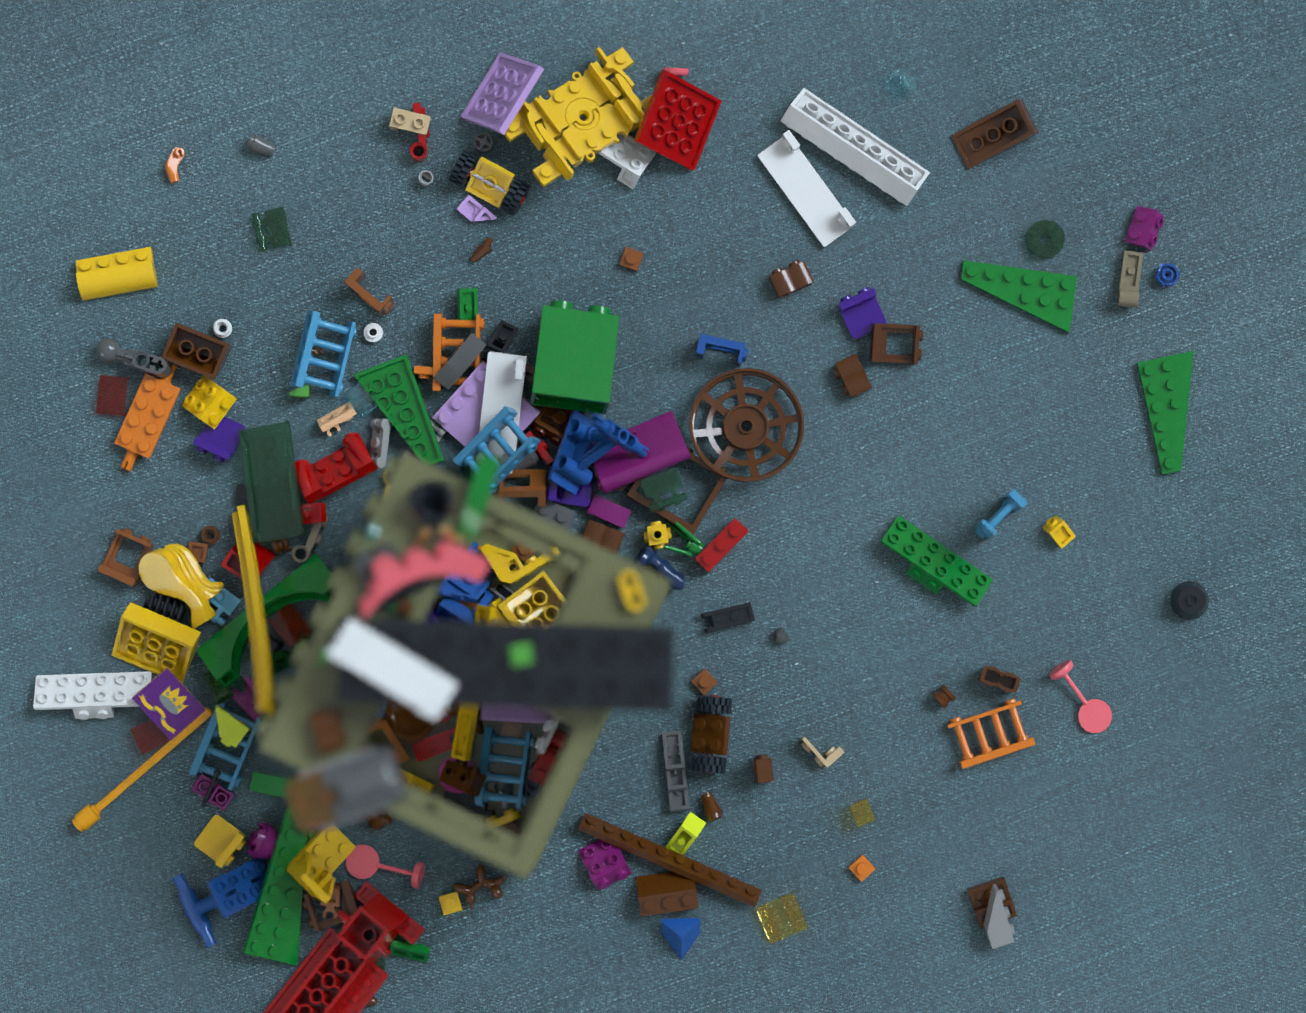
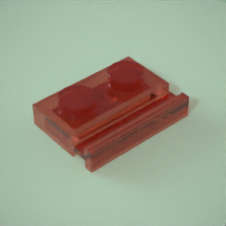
M100 375L96 407L97 414L125 416L129 378Z
M292 604L282 607L274 614L275 616L272 619L268 620L292 649L313 632V629Z
M151 719L130 729L142 755L170 741Z

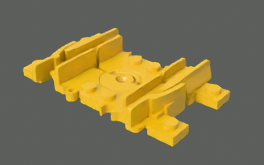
M600 47L596 48L595 55L604 68L597 61L591 62L588 69L584 71L583 76H581L580 72H574L571 77L572 81L566 82L554 91L548 90L547 94L550 97L548 100L543 99L539 95V98H534V101L529 104L525 101L504 134L507 140L511 142L526 133L538 151L546 149L543 153L546 162L532 171L543 188L561 177V175L566 180L573 178L574 171L566 160H569L574 168L583 162V158L591 163L595 159V153H599L613 143H619L620 140L617 138V135L622 134L627 139L630 132L640 127L652 95L640 101L632 91L634 83L624 70L632 66L634 61L623 47L608 57ZM585 115L587 119L581 120L580 116Z

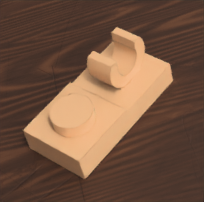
M349 401L317 419V422L322 432L326 431L328 436H332L330 432L332 427L337 428L338 432L341 431L339 423L351 420L357 413Z

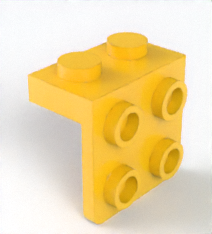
M202 376L190 394L186 396L182 406L215 430L237 398L207 376Z
M214 815L195 840L194 845L216 861L215 864L223 868L225 865L228 867L235 858L233 854L236 850L240 851L246 843L244 839L247 835L220 815Z

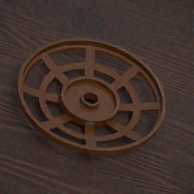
M752 368L727 371L708 382L694 401L689 421L693 447L704 464L720 476L739 482H757L768 479L786 468L800 448L805 427L801 404L791 388L773 374ZM742 376L760 377L773 384L766 393L757 388L744 387ZM728 378H735L736 389L724 393L717 400L708 394L710 389ZM779 388L791 400L796 411L795 415L785 417L781 406L773 398ZM745 393L762 397V400L757 406L748 404L745 400ZM737 395L738 405L730 411L722 405V402ZM704 400L711 406L707 416L706 429L695 430L696 413L701 401ZM768 403L772 404L779 418L768 420L766 413L763 411ZM716 411L725 417L723 427L712 428V421ZM749 422L752 429L745 432L741 429V424ZM798 422L797 439L793 450L789 452L781 447L786 436V424ZM781 426L777 443L767 438L770 427ZM725 435L729 445L724 451L717 445L714 436ZM698 437H708L712 448L720 456L714 465L703 454L697 441ZM761 444L771 449L765 456L759 459L755 458L754 449ZM735 448L746 450L748 460H738L730 457ZM776 453L786 458L774 470L759 475L758 464L768 461ZM726 461L739 466H749L751 477L735 476L720 470V468Z

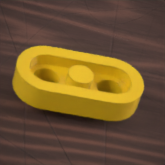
M625 571L618 580L625 604L631 611H639L646 603L644 592L637 574L632 571ZM626 578H632L633 583L631 585H626ZM632 598H639V604L633 605L631 602Z
M512 808L503 812L504 816L500 818L494 815L485 819V821L499 827L521 818L519 810L515 811Z

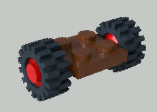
M698 695L696 711L712 713H709V715L694 713L691 752L705 753L708 756L692 755L691 771L713 774L726 773L727 758L712 756L714 754L727 755L731 717L717 716V713L731 714L732 698Z

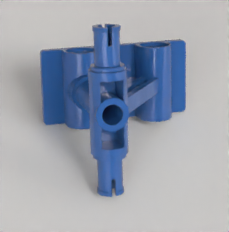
M572 410L548 479L570 494L576 495L579 486H586L592 479L593 474L587 467L616 445L627 452H634L641 458L647 456L649 448L641 444L638 438L628 432L627 429L622 428L612 420H605L596 413L591 415L589 419L579 411Z
M255 858L208 882L207 885L211 894L202 900H199L193 888L190 889L184 873L172 879L180 893L179 899L185 910V915L190 920L195 932L200 933L206 948L218 943L210 929L211 922L206 912L219 908L223 917L226 918L258 901L267 872L262 859Z

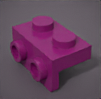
M1137 206L1125 242L1152 251L1153 246L1157 243L1159 229L1163 226L1164 215L1158 210Z
M245 676L228 692V695L252 721H255L257 717H260L266 711H258L255 680L252 677L248 678Z

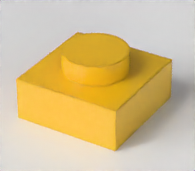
M457 891L439 896L443 915L463 910Z

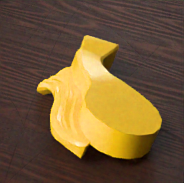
M178 543L168 544L164 546V549H155L141 558L139 575L142 582L149 589L159 594L181 599L191 610L193 629L216 616V612L210 606L209 600L223 589L224 583L211 582L204 575L198 561L189 549Z

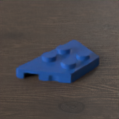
M474 541L468 549L481 555L477 548L479 545ZM489 566L480 583L465 577L447 575L437 595L476 603L495 579L496 573Z

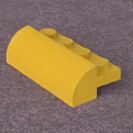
M151 247L76 260V279L83 301L158 287Z

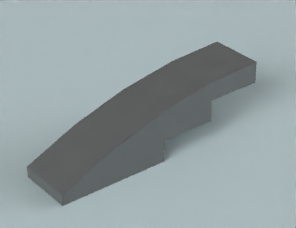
M681 730L662 732L670 812L690 811Z

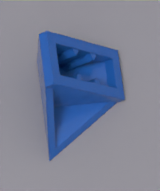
M700 918L661 919L663 936L682 960L700 934Z

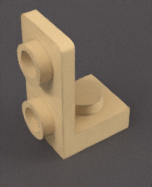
M393 108L389 127L394 131L402 129L427 135L431 117Z
M804 736L801 738L803 741L801 745L808 753L812 751L816 755L814 760L821 767L825 765L828 768L845 753L839 746L837 748L833 746L825 753L827 757L824 759Z

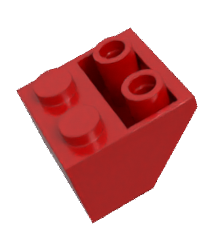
M254 541L261 579L276 554ZM236 543L225 557L221 566L242 579Z

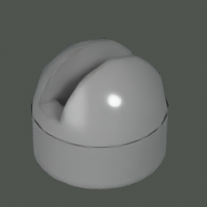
M428 170L420 172L418 176L420 185L428 187L433 183L434 176L432 172Z

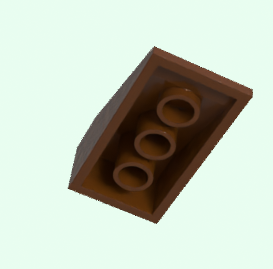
M1017 99L951 136L967 168L971 169L1039 134V131L1023 100Z

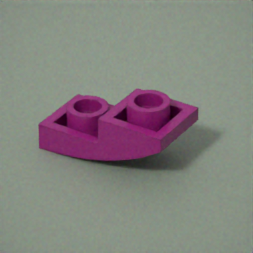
M596 494L593 495L587 508L588 513L622 528L625 527L631 513L630 509Z
M200 773L190 789L205 798L212 779ZM215 782L208 801L224 811L235 794Z

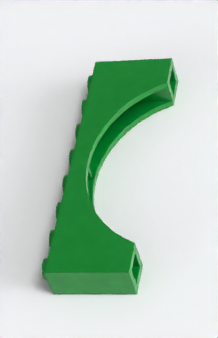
M317 554L309 558L303 565L263 595L266 619L279 609L295 602L304 600L332 602L335 592L327 589L333 573ZM247 609L196 649L214 678L224 688L240 677V662L247 644L245 640L250 634Z

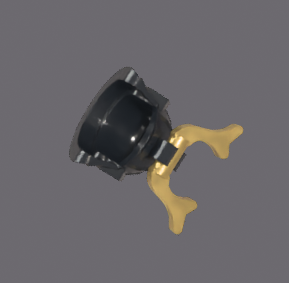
M429 480L416 485L409 494V506L413 511L414 519L419 518L422 523L429 524L430 527L422 528L418 538L412 542V545L427 547L428 544L425 537L436 534L448 535V540L463 543V536L454 533L450 526H439L440 523L446 521L448 515L453 514L454 493L451 487L437 480Z

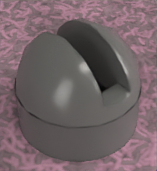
M781 627L773 634V639L778 644H784L790 639Z

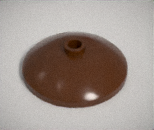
M387 703L386 717L389 726L402 738L419 739L427 735L436 723V720L431 719L422 712L418 713L417 708L410 704Z

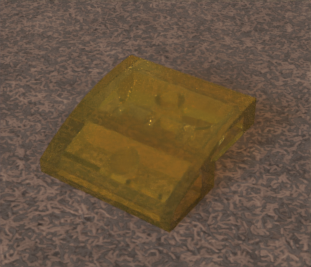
M794 892L756 907L770 944L808 928Z

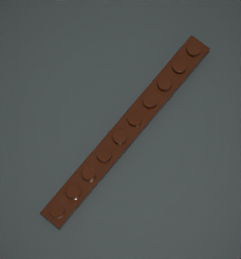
M585 813L578 830L743 903L755 907L758 902L761 889L595 816Z

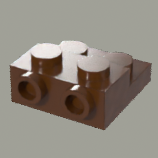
M543 407L533 423L532 428L535 429L534 432L540 437H544V435L549 437L552 444L560 446L572 410Z

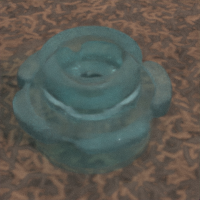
M371 523L365 534L366 537L370 538L369 541L373 538L377 540L382 531L379 528L380 523Z

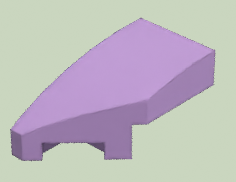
M469 194L456 208L469 221L496 219V216Z

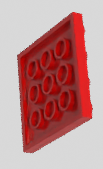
M662 70L634 142L688 170L695 171L722 100L676 75Z

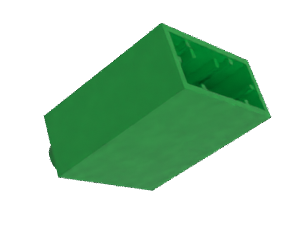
M562 300L551 301L550 306L543 305L539 321L529 404L606 415L610 403L619 316L611 315V310L604 306H590L588 311L574 310L572 303Z

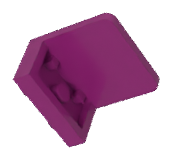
M599 839L579 850L581 859L597 891L608 888L610 884L618 880H624L628 875L632 874L620 848Z

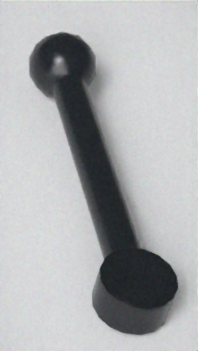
M218 769L213 772L214 777L203 800V807H206L217 777L221 775Z

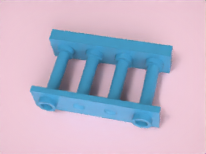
M307 311L290 386L303 388V385L307 383L330 389L329 396L339 397L343 390L342 380L352 338L355 337L357 332L356 322H346V326L321 320V313ZM320 327L342 333L341 345L317 339L315 336L316 330ZM317 346L339 352L337 364L313 358L311 355L312 347ZM314 365L335 371L332 382L308 376L306 373L308 366Z
M507 406L453 459L456 465L468 466L474 473L477 466L474 458L479 453L495 458L487 448L488 444L495 439L510 458L503 465L499 463L491 494L497 490L498 485L528 454L533 453L537 449V445L541 442L535 437L530 436L527 438L514 422V417L518 413L513 408ZM506 426L511 429L522 443L516 452L500 435Z
M1015 489L1006 493L1001 498L1003 501L1002 507L987 522L983 519L974 525L976 528L974 532L981 539L984 537L986 539L994 537L997 532L993 528L1011 511L1016 512L1028 503Z
M221 701L217 702V705H219L221 708L229 712V709L226 708V703ZM214 710L189 773L198 776L199 773L204 772L214 776L213 772L216 769L206 765L207 763L204 762L206 755L210 756L212 754L237 765L233 776L220 771L221 775L217 777L229 782L228 789L234 790L241 783V771L263 718L257 717L256 722L229 712L252 729L249 739L242 738L239 745L245 747L240 758L217 749L211 744L213 738L219 736Z
M484 728L479 768L481 769L480 773L487 775L479 796L475 797L474 803L476 806L485 807V802L491 800L517 803L516 808L519 811H523V806L527 805L528 796L525 795L530 752L531 749H534L535 737H533L531 732L526 731V738L498 736L493 728ZM500 743L524 746L523 757L496 755L492 752L493 745ZM497 762L522 765L521 776L493 774L490 771V764ZM491 781L519 784L518 796L489 793L487 785Z

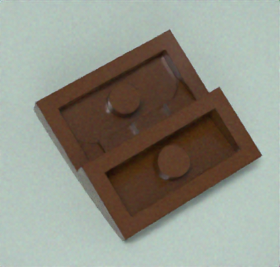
M1004 877L967 889L980 928L984 927L983 924L992 884H996L999 890H1003L1005 900L1002 902L1004 907H1008L1010 917L1007 919L1017 916Z

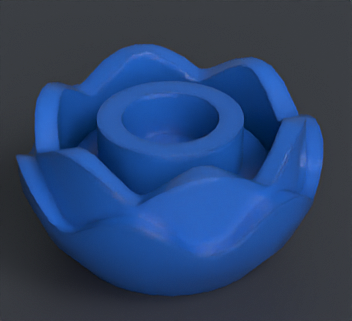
M1171 263L1161 264L1155 273L1157 282L1164 287L1175 285L1180 275L1178 269Z

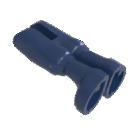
M649 545L644 546L634 559L635 564L641 567L649 564L656 568L658 575L671 581L670 586L673 589L681 590L684 588V576L675 570L667 560L660 558Z

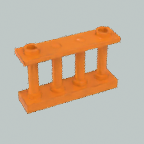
M434 314L433 377L448 359L442 356V348H446V346L459 347L464 339H446V337H442V329H446V327L476 328V336L481 340V330H484V318H481V314H476V320H446V318H443V314ZM480 354L470 365L475 366V369L480 365ZM459 377L453 385H462L467 378ZM433 378V391H441L444 386Z
M1013 698L1004 701V706L962 720L961 717L949 720L950 724L946 726L948 729L954 727L963 753V760L958 761L961 769L1036 745L1033 737L1028 738V735H1025L1016 706L1022 704L1021 700L1016 701ZM1009 709L1018 736L1016 738L1017 742L1012 744L1006 739L998 712ZM988 715L991 716L1000 742L998 744L999 748L994 750L988 746L979 719ZM970 721L973 723L982 749L980 750L981 754L976 756L970 753L961 724Z

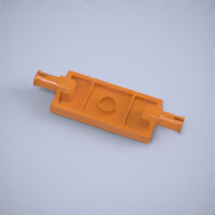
M169 363L172 369L171 374L167 378H155L145 373L114 444L126 448L125 451L127 452L120 467L130 472L137 456L142 455L151 459L181 392L180 388L171 385L173 375L178 368Z

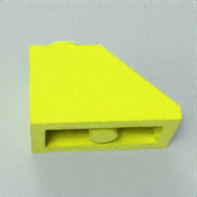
M216 705L215 713L218 732L222 738L220 741L229 748L231 745L236 748L248 732L249 727L219 705Z
M690 812L670 839L666 848L684 855L706 822Z

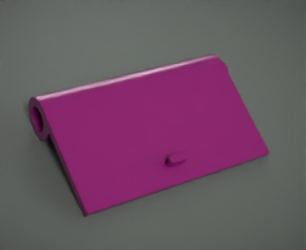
M669 411L627 429L628 432L638 438L641 444L649 448L647 456L641 458L634 452H627L616 445L594 462L600 479L597 480L600 491L604 490L605 493H608L691 458L673 412Z

